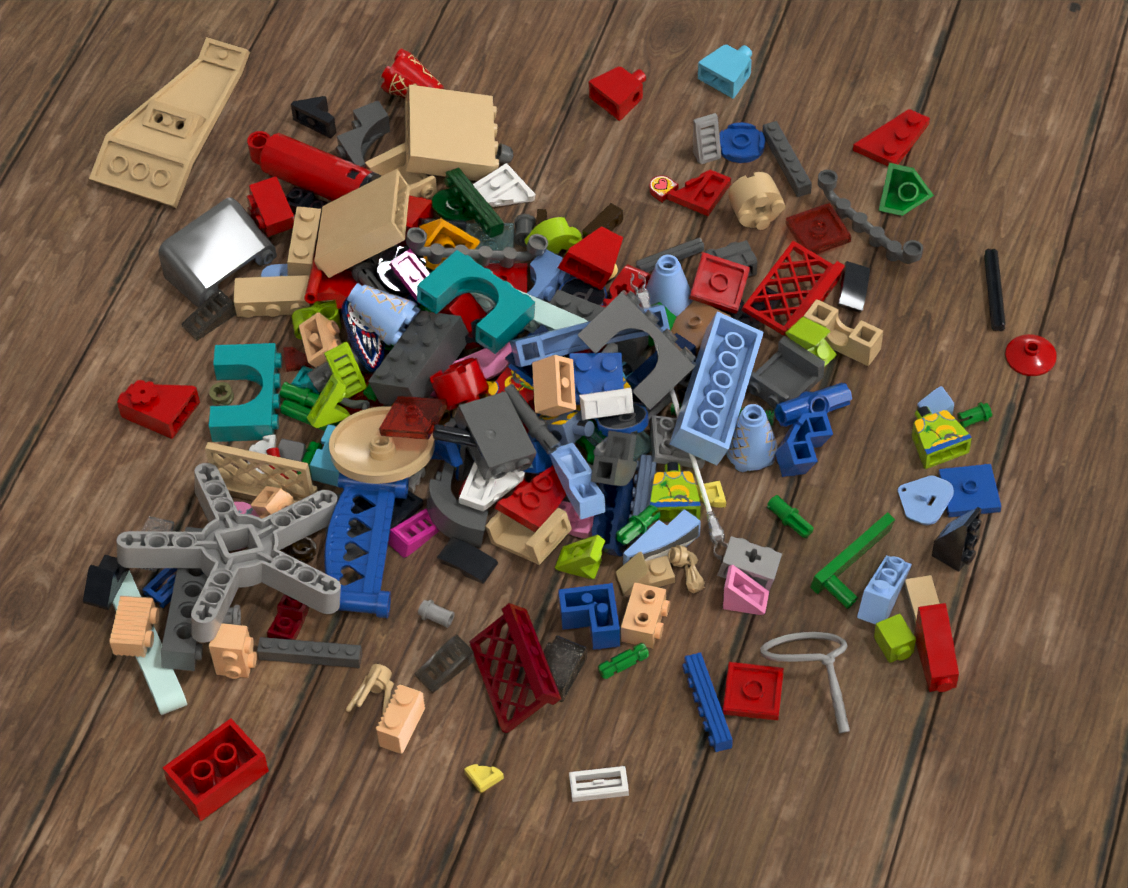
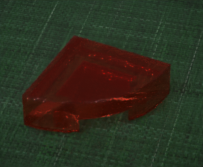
M283 347L287 372L299 371L303 366L312 369L306 354L297 351L293 347Z

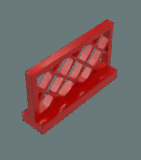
M792 241L744 304L742 311L781 335L787 336L785 332L801 317H804L816 299L822 302L825 301L841 279L845 265L839 261L832 264ZM792 251L802 255L803 261L792 262L790 257ZM819 265L825 271L824 273L813 274L811 266ZM806 267L808 275L796 276L794 268ZM789 268L791 277L779 278L778 270ZM810 281L812 289L801 291L798 282ZM793 283L795 292L784 293L782 284ZM776 285L779 293L767 295L765 287ZM798 298L800 305L788 308L786 299ZM780 299L783 308L771 310L769 301ZM755 302H764L766 310L758 311L751 306ZM785 314L787 323L784 326L774 320L775 315Z

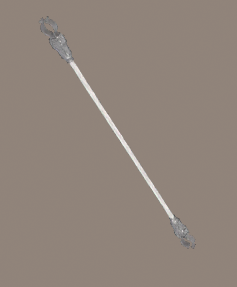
M631 274L630 285L635 290V295L641 300L639 305L642 308L651 306L650 294L645 288V277L638 274V278L642 279L645 283L641 289H638V287L632 284L634 274ZM654 341V344H655V347H656V350H657V353H658V348H657V345H656V343H655V341ZM673 387L669 392L678 418L680 407ZM689 453L707 511L709 538L715 545L713 553L717 559L721 560L722 557L716 554L715 548L719 543L727 547L728 544L724 543L725 533L723 528L720 527L718 518L711 509L696 458Z

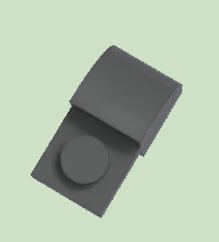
M616 431L608 432L605 457L595 455L591 482L625 486L631 481L637 466V462L633 461L637 435Z

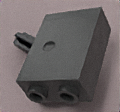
M506 391L459 405L454 417L458 428L437 424L433 429V439L467 445L484 480L489 478L499 479L508 472L515 470L520 472L528 469L532 465L537 453Z

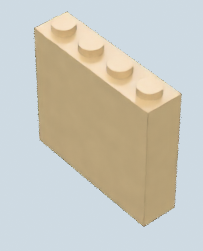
M409 85L405 98L406 172L446 176L447 171L459 167L469 180L479 181L498 169L499 159H495L498 151V141H495L497 124L494 123L497 107L493 106V96Z
M397 169L322 207L314 261L317 268L323 270L328 278L405 240L410 186Z

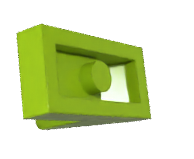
M801 317L785 332L791 340L825 361V366L837 355L824 339L831 331L805 317Z
M334 374L331 375L307 416V419L315 428L342 421L350 416L344 407L337 405L345 397L347 385L340 377Z
M595 535L563 546L555 568L561 572L594 579L602 561L601 550L605 540L599 535Z

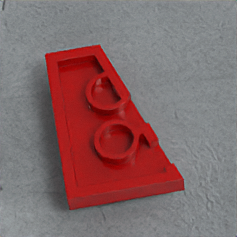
M908 109L853 144V151L885 166H889V163L899 164L928 127L930 118Z

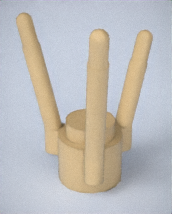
M381 664L372 665L362 685L346 707V711L350 712L355 704L360 707L370 691L381 693L384 690L383 717V713L386 712L385 708H388L387 704L390 703L391 690L394 685L390 681L392 675L390 669Z

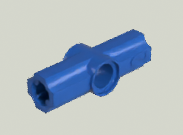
M839 383L815 392L806 391L797 398L776 404V409L774 410L775 417L779 424L785 427L794 424L802 414L820 411L828 413L829 411L850 405L852 394L846 383Z

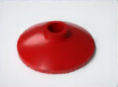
M1026 334L1018 336L1009 342L1005 357L1008 365L1019 374L1040 376L1048 373L1054 367L1057 354L1054 346L1047 339L1038 335Z

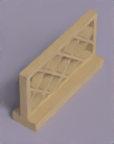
M210 442L206 445L208 462L218 468L232 497L254 501L266 486L286 491L293 497V503H296L318 492L317 486L312 485L308 463ZM230 463H234L236 466L239 467V469H237L236 467H234V466L231 465ZM256 468L264 472V474H261ZM292 470L300 471L301 474L298 475ZM283 473V474H284L285 476H287L289 479L287 480L286 478H284V477H283L282 475H280V474Z

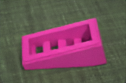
M426 508L390 529L388 544L405 558L415 552L440 530L432 522ZM423 520H426L432 526L429 527Z

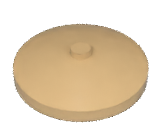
M374 407L354 413L336 426L329 439L330 457L335 468L350 479L373 484L395 482L414 475L426 466L432 458L435 449L433 430L428 421L411 410L399 407Z

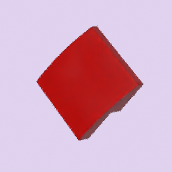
M323 272L317 301L336 300L337 309L345 308L347 298L358 282L350 274L337 273L328 278Z

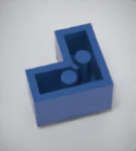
M613 583L558 589L562 630L590 627L593 650L620 647V627Z

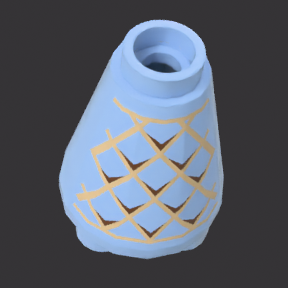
M359 283L355 285L347 298L354 310L389 346L391 344L395 346L406 331L404 329L405 325H409L420 312V309L416 307L417 304L413 301L367 285L362 286Z
M756 404L747 405L741 411L729 449L726 452L730 462L741 472L760 470L773 465L775 462L777 442L766 413L761 406Z

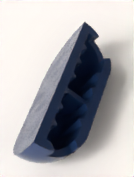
M633 477L625 486L599 483V489L605 498V512L594 515L592 536L599 535L605 540L602 551L611 556L621 557L626 551L627 544L623 545L616 540V532L629 522V515L632 514L630 509L631 501L634 500V497H632Z

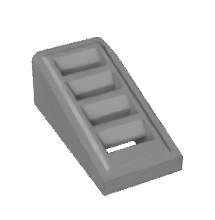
M716 113L693 120V154L699 164H705L721 158L718 116Z

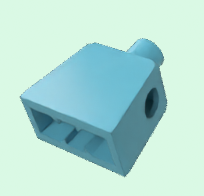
M729 45L721 46L698 62V79L734 98L750 77L752 62L750 57L752 56V51L745 45L741 46L738 50Z

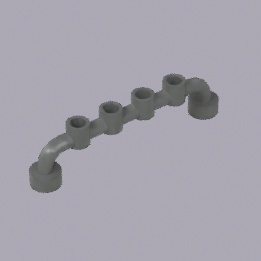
M823 170L818 174V186L823 190L830 203L836 207L835 215L840 219L848 217L852 220L853 231L857 233L865 231L869 235V244L871 246L880 247L882 245L886 249V258L888 260H900L905 264H911L922 258L923 245L916 240L907 241L903 245L902 250L901 243L887 238L884 235L885 231L879 226L874 227L867 221L868 217L865 213L856 212L850 207L851 203L848 199L839 198L833 191L837 186L838 179L834 171Z
M417 227L409 229L405 238L407 246L410 247L413 253L418 256L427 257L428 261L432 264H439L442 258H448L458 250L464 255L475 259L476 263L482 267L488 266L491 260H499L501 266L511 268L515 261H528L536 256L543 255L548 246V240L544 236L534 234L528 240V251L517 252L511 247H506L503 251L492 250L488 246H481L479 249H468L465 245H457L455 248H444L438 243H434L430 247H424L427 234L423 229Z

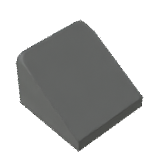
M284 438L281 439L278 447L280 458L302 462L304 454L307 452L304 443Z

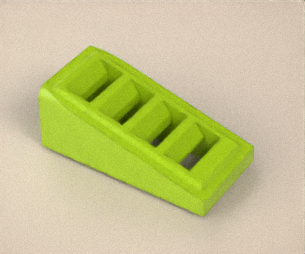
M347 341L324 353L331 373L340 377L347 385L344 398H349L366 389V383ZM346 355V357L334 362V360Z

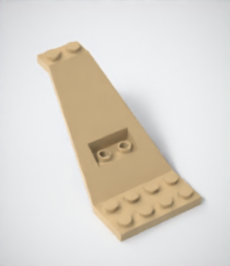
M206 37L196 61L106 134L89 179L102 185L177 208L192 166L240 79L250 52L247 49ZM163 117V120L157 123L158 118ZM181 123H184L183 128H182V129H178V126H179Z

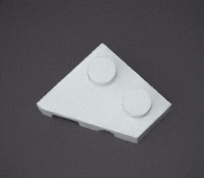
M507 163L473 184L491 207L532 202L535 200L536 194Z
M474 462L459 497V504L484 512L522 482L525 472L515 470L508 472L499 479L489 478L484 480Z

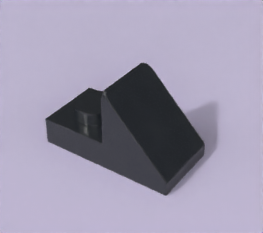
M326 96L298 100L291 103L294 121L330 139L336 134L334 116L328 113Z
M106 554L99 566L90 565L83 603L109 610L130 568L121 566L116 557Z

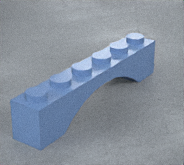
M664 305L642 308L645 312L648 309L657 316L660 320L657 324L663 330L666 328L670 330ZM591 321L511 340L510 344L515 365L523 367L553 355L563 356L589 349L578 334ZM625 329L614 335L606 344L648 336L649 334L640 329Z

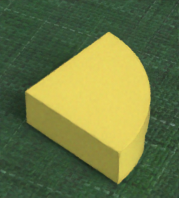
M720 481L705 483L704 487L710 506L726 507V500ZM696 485L699 499L704 503L699 485Z
M474 764L464 768L466 776L480 793L504 779L503 773L493 766H478V764Z

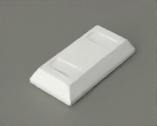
M631 388L579 395L582 420L634 413Z

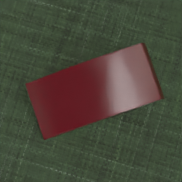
M284 594L277 605V615L267 631V638L296 640L310 607Z

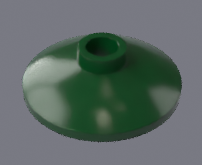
M450 189L441 190L433 196L432 208L440 217L464 221L474 219L468 214L467 209L460 204V201L453 195Z

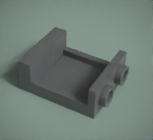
M784 336L778 343V351L755 373L752 371L747 389L752 395L760 397L770 407L776 409V404L797 398L801 393L810 391L824 377L825 361L787 336Z

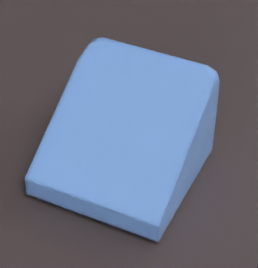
M942 386L936 388L917 404L919 408L927 406L932 414L946 410L953 415L954 402Z

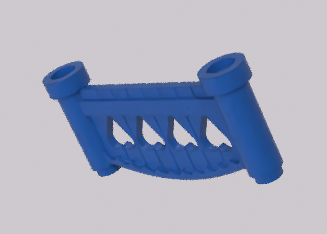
M339 472L338 488H343V492L334 508L327 530L324 554L325 574L340 581L343 578L341 570L345 567H350L363 577L351 584L341 585L340 608L338 610L376 614L378 618H388L391 606V591H381L395 498L407 499L409 477L390 483L373 484L350 479ZM357 496L363 497L375 506L359 514L351 512V509L355 506L353 499ZM352 520H358L370 529V531L354 538L347 535L348 531L351 530L349 522ZM349 543L355 544L367 553L352 561H345L343 559L344 555L347 554L345 546Z

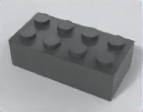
M420 310L368 381L379 403L392 405L393 402L397 401L402 406L418 410L422 408L434 391L429 377L441 369L444 374V371L450 368L449 366L454 363L467 345L465 336L469 332L461 316L442 313L435 314L434 312Z

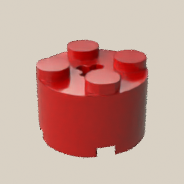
M477 358L459 361L450 365V368L446 369L444 374L441 369L429 377L441 407L449 411L458 407L460 402L468 403L480 399L479 396L487 393L489 389Z

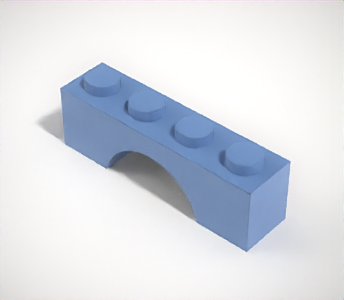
M546 249L543 255L537 256L530 263V275L534 287L527 294L545 302L551 301L559 287L569 280L570 274L558 269L562 257ZM522 329L518 334H522L525 329Z

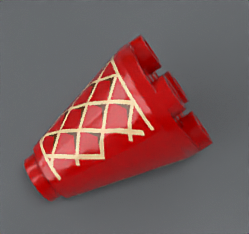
M402 48L396 53L393 65L391 67L388 65L381 76L384 79L381 85L383 91L402 98H406L409 85L444 89V86L411 52L405 51Z

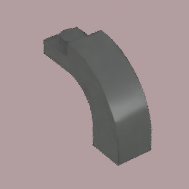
M445 462L443 472L437 471L436 480L430 479L426 500L429 517L436 527L449 538L454 537L474 547L481 548L488 511L483 512L459 504V501L451 492L454 466Z

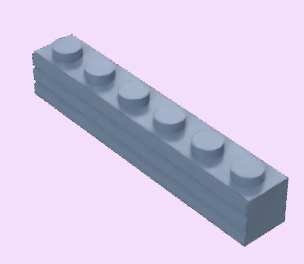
M641 455L640 461H637L636 470L638 474H635L634 484H637L636 488L633 487L632 493L635 501H631L630 511H633V515L636 516L650 505L654 475L656 474L657 463L653 462L651 455ZM638 535L631 540L630 545L636 542L642 535Z

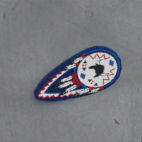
M346 298L342 303V316L348 333L347 339L351 342L363 366L368 371L374 372L382 363L385 342L354 310L351 302Z

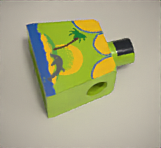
M923 406L915 412L917 420L913 423L912 439L925 469L969 453L972 437L948 411L942 410L932 414L927 406Z
M677 462L667 463L665 465V472H657L654 475L650 505L655 506L658 510L652 515L660 512L658 520L661 522H671L685 509L700 520L701 504L693 474L690 471L681 472L680 464Z

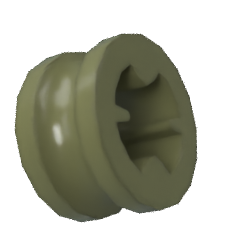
M219 382L210 388L209 394L214 405L228 406L233 402L234 393L228 383Z

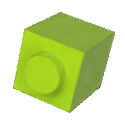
M901 614L876 623L874 639L889 663L896 660H905L914 653L916 638Z

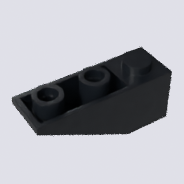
M977 507L948 523L934 540L932 557L958 572L965 564L969 565L976 555L974 547L979 540L977 532L982 524L980 520L981 508Z

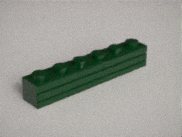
M458 167L447 171L444 179L446 187H449L453 195L467 209L468 214L474 218L476 224H479L483 232L489 238L503 234L504 222Z

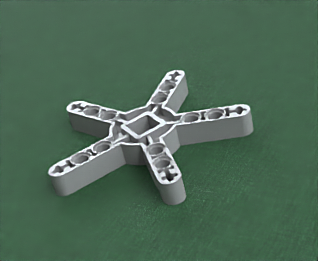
M202 463L196 466L194 470L195 494L209 522L202 532L128 531L121 533L117 537V561L123 567L202 569L208 579L191 613V635L198 642H210L216 637L239 587H249L262 582L321 613L332 614L340 608L341 584L337 579L279 551L329 526L338 500L337 495L330 490L318 491L261 519L249 514H239L218 468L211 463ZM246 547L249 548L248 550L238 551V552H234V553H229V552H228V551L237 550V549H242V548H246Z

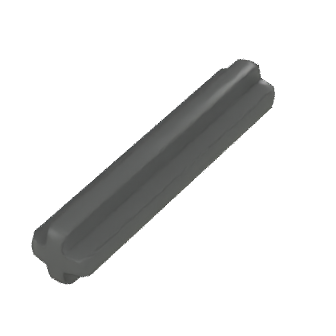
M701 238L690 240L637 260L635 262L636 268L645 272L652 271L661 256L673 255L679 261L704 251V243Z

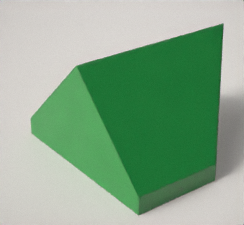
M889 163L879 211L903 216L934 195L914 168Z

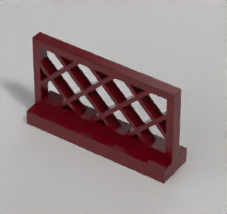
M508 603L501 609L503 612L501 617L469 641L502 732L509 733L545 704L554 705L561 700L527 609ZM507 624L509 629L506 639L499 638L502 627ZM489 638L490 643L487 653L483 654L480 644ZM498 641L504 642L500 658L494 657ZM512 645H515L517 649L514 662L508 660ZM492 660L499 661L495 677L491 676L489 671ZM506 663L513 665L509 680L502 679ZM520 667H523L526 673L523 684L516 683ZM501 682L507 683L503 699H500L498 695ZM515 686L522 687L517 703L510 702ZM532 690L536 700L529 706H525L528 692ZM509 705L516 706L513 718L508 721L506 715Z

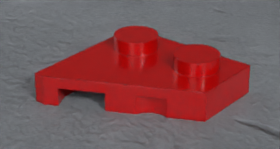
M710 169L700 174L699 177L685 182V187L677 191L669 190L667 200L709 216L730 187L731 178Z

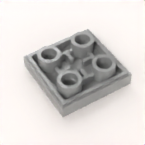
M652 415L649 419L653 462L661 464L677 462L680 466L693 468L689 453L669 445L678 418ZM695 456L698 467L702 469L705 465V460Z

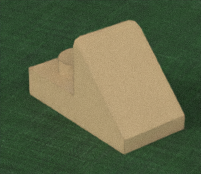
M638 552L616 571V577L623 596L631 595L634 583L654 587L675 583V575L667 555L645 561L642 552Z

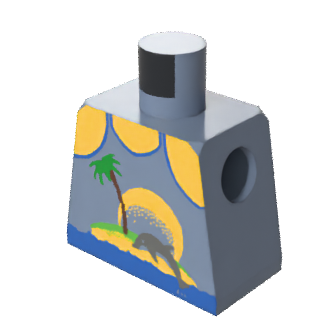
M576 405V410L555 417L537 414L541 420L547 422V428L561 443L560 446L575 443L582 436L589 437L594 432L593 422L582 420L580 405Z

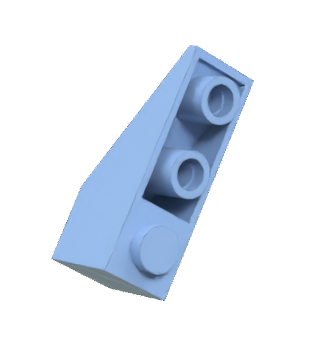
M886 555L864 590L857 618L873 624L887 619L891 614L912 564L905 562L899 557Z

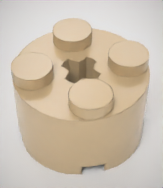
M755 172V176L747 178L745 175L735 181L730 187L728 195L730 197V204L743 226L757 227L758 230H764L769 227L770 222L784 211L786 206L772 177L764 172Z

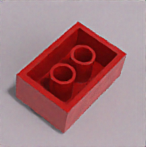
M232 718L162 767L167 784L200 821L204 820L269 772L264 753Z

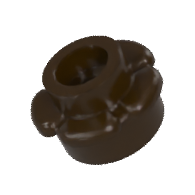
M305 537L292 544L291 554L299 561L311 560L316 555V543L311 538Z

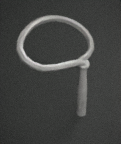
M801 632L772 639L760 648L761 656L768 660L778 662L821 661L823 665H826L839 733L850 731L844 702L842 701V693L833 666L835 657L844 653L847 648V643L843 638L830 633ZM802 639H825L841 645L827 655L821 653L775 654L767 651L776 645Z

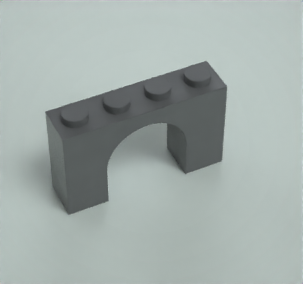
M623 290L578 336L595 354L614 335L625 329L643 330L654 339L658 348L656 367L632 391L651 410L696 366V363L693 361L696 357L688 348L684 347L681 349L676 344L677 337L668 328L663 330L657 324L660 320L651 310L648 309L645 312L639 305L641 300L632 291L627 293Z

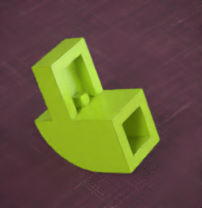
M555 217L538 224L524 241L527 245L531 235L540 234L548 240L547 250L557 255L561 249L568 250L581 241L582 237L578 229L568 226L565 218Z

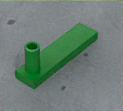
M887 512L814 576L810 588L817 595L826 589L846 609L850 608L857 601L858 597L837 577L891 531L895 519Z

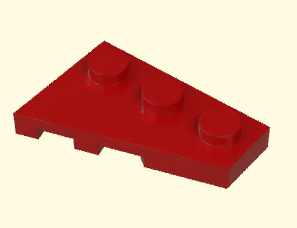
M552 465L533 478L523 488L520 487L515 490L508 498H503L497 502L495 509L531 531L536 532L552 513L559 508L566 497L554 466Z

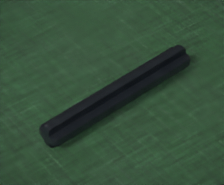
M986 249L984 261L991 328L993 331H1003L1006 322L998 251L996 249Z

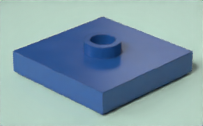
M991 464L939 469V478L950 482L954 489V495L946 507L948 517L962 516L977 507L981 508V514L1001 512L1002 506Z

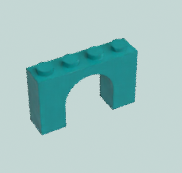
M458 250L451 254L417 285V302L435 314L461 294L479 293L489 297L496 307L476 325V342L494 354L501 350L535 316V301L529 295L521 293L509 282L503 281L494 275L490 269L482 267L470 256L464 255Z
M276 343L215 345L213 366L217 380H250L259 384L262 390L255 399L242 405L210 406L209 430L212 442L263 440L264 436L274 435V430L279 429V416L275 414V411L280 409V395L276 393L277 389L281 388V374L278 373V368H282V354L277 353Z

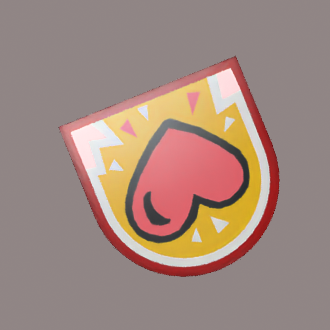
M656 176L649 184L650 194L661 203L667 199L669 190H679V184L667 176Z

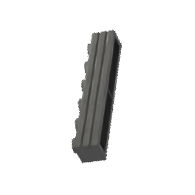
M777 121L764 124L762 132L765 141L797 197L810 194L812 183Z
M260 637L257 648L259 660L360 668L363 654L361 645Z

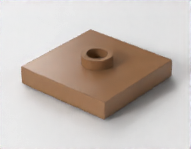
M693 301L676 317L671 332L673 334L678 333L694 344L698 354L706 328L717 311L729 317L731 316L707 304Z

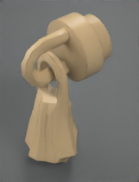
M676 545L671 547L668 552V560L673 566L685 567L688 591L697 593L703 590L705 582L695 567L698 562L697 556L687 551L685 546Z

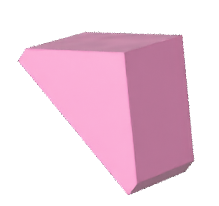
M730 565L724 587L723 609L757 615L765 614L769 591L737 567Z

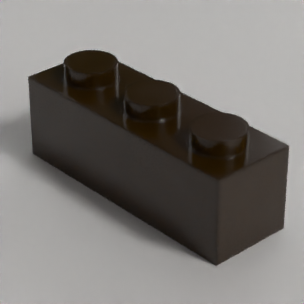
M610 203L582 230L583 239L601 226L613 231L623 221V210Z

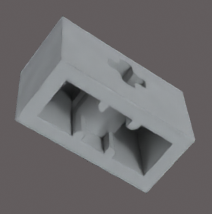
M731 536L717 576L726 578L728 567L734 565L770 591L782 553L776 552L769 547H761L750 543L746 539Z

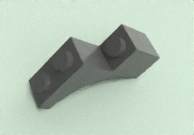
M379 101L353 110L354 121L351 122L353 130L337 136L338 146L336 147V152L339 158L366 168L364 157L368 148L379 137L390 132L389 116Z

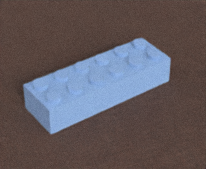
M717 311L706 328L695 362L696 366L693 368L669 445L718 465L729 449L764 332Z

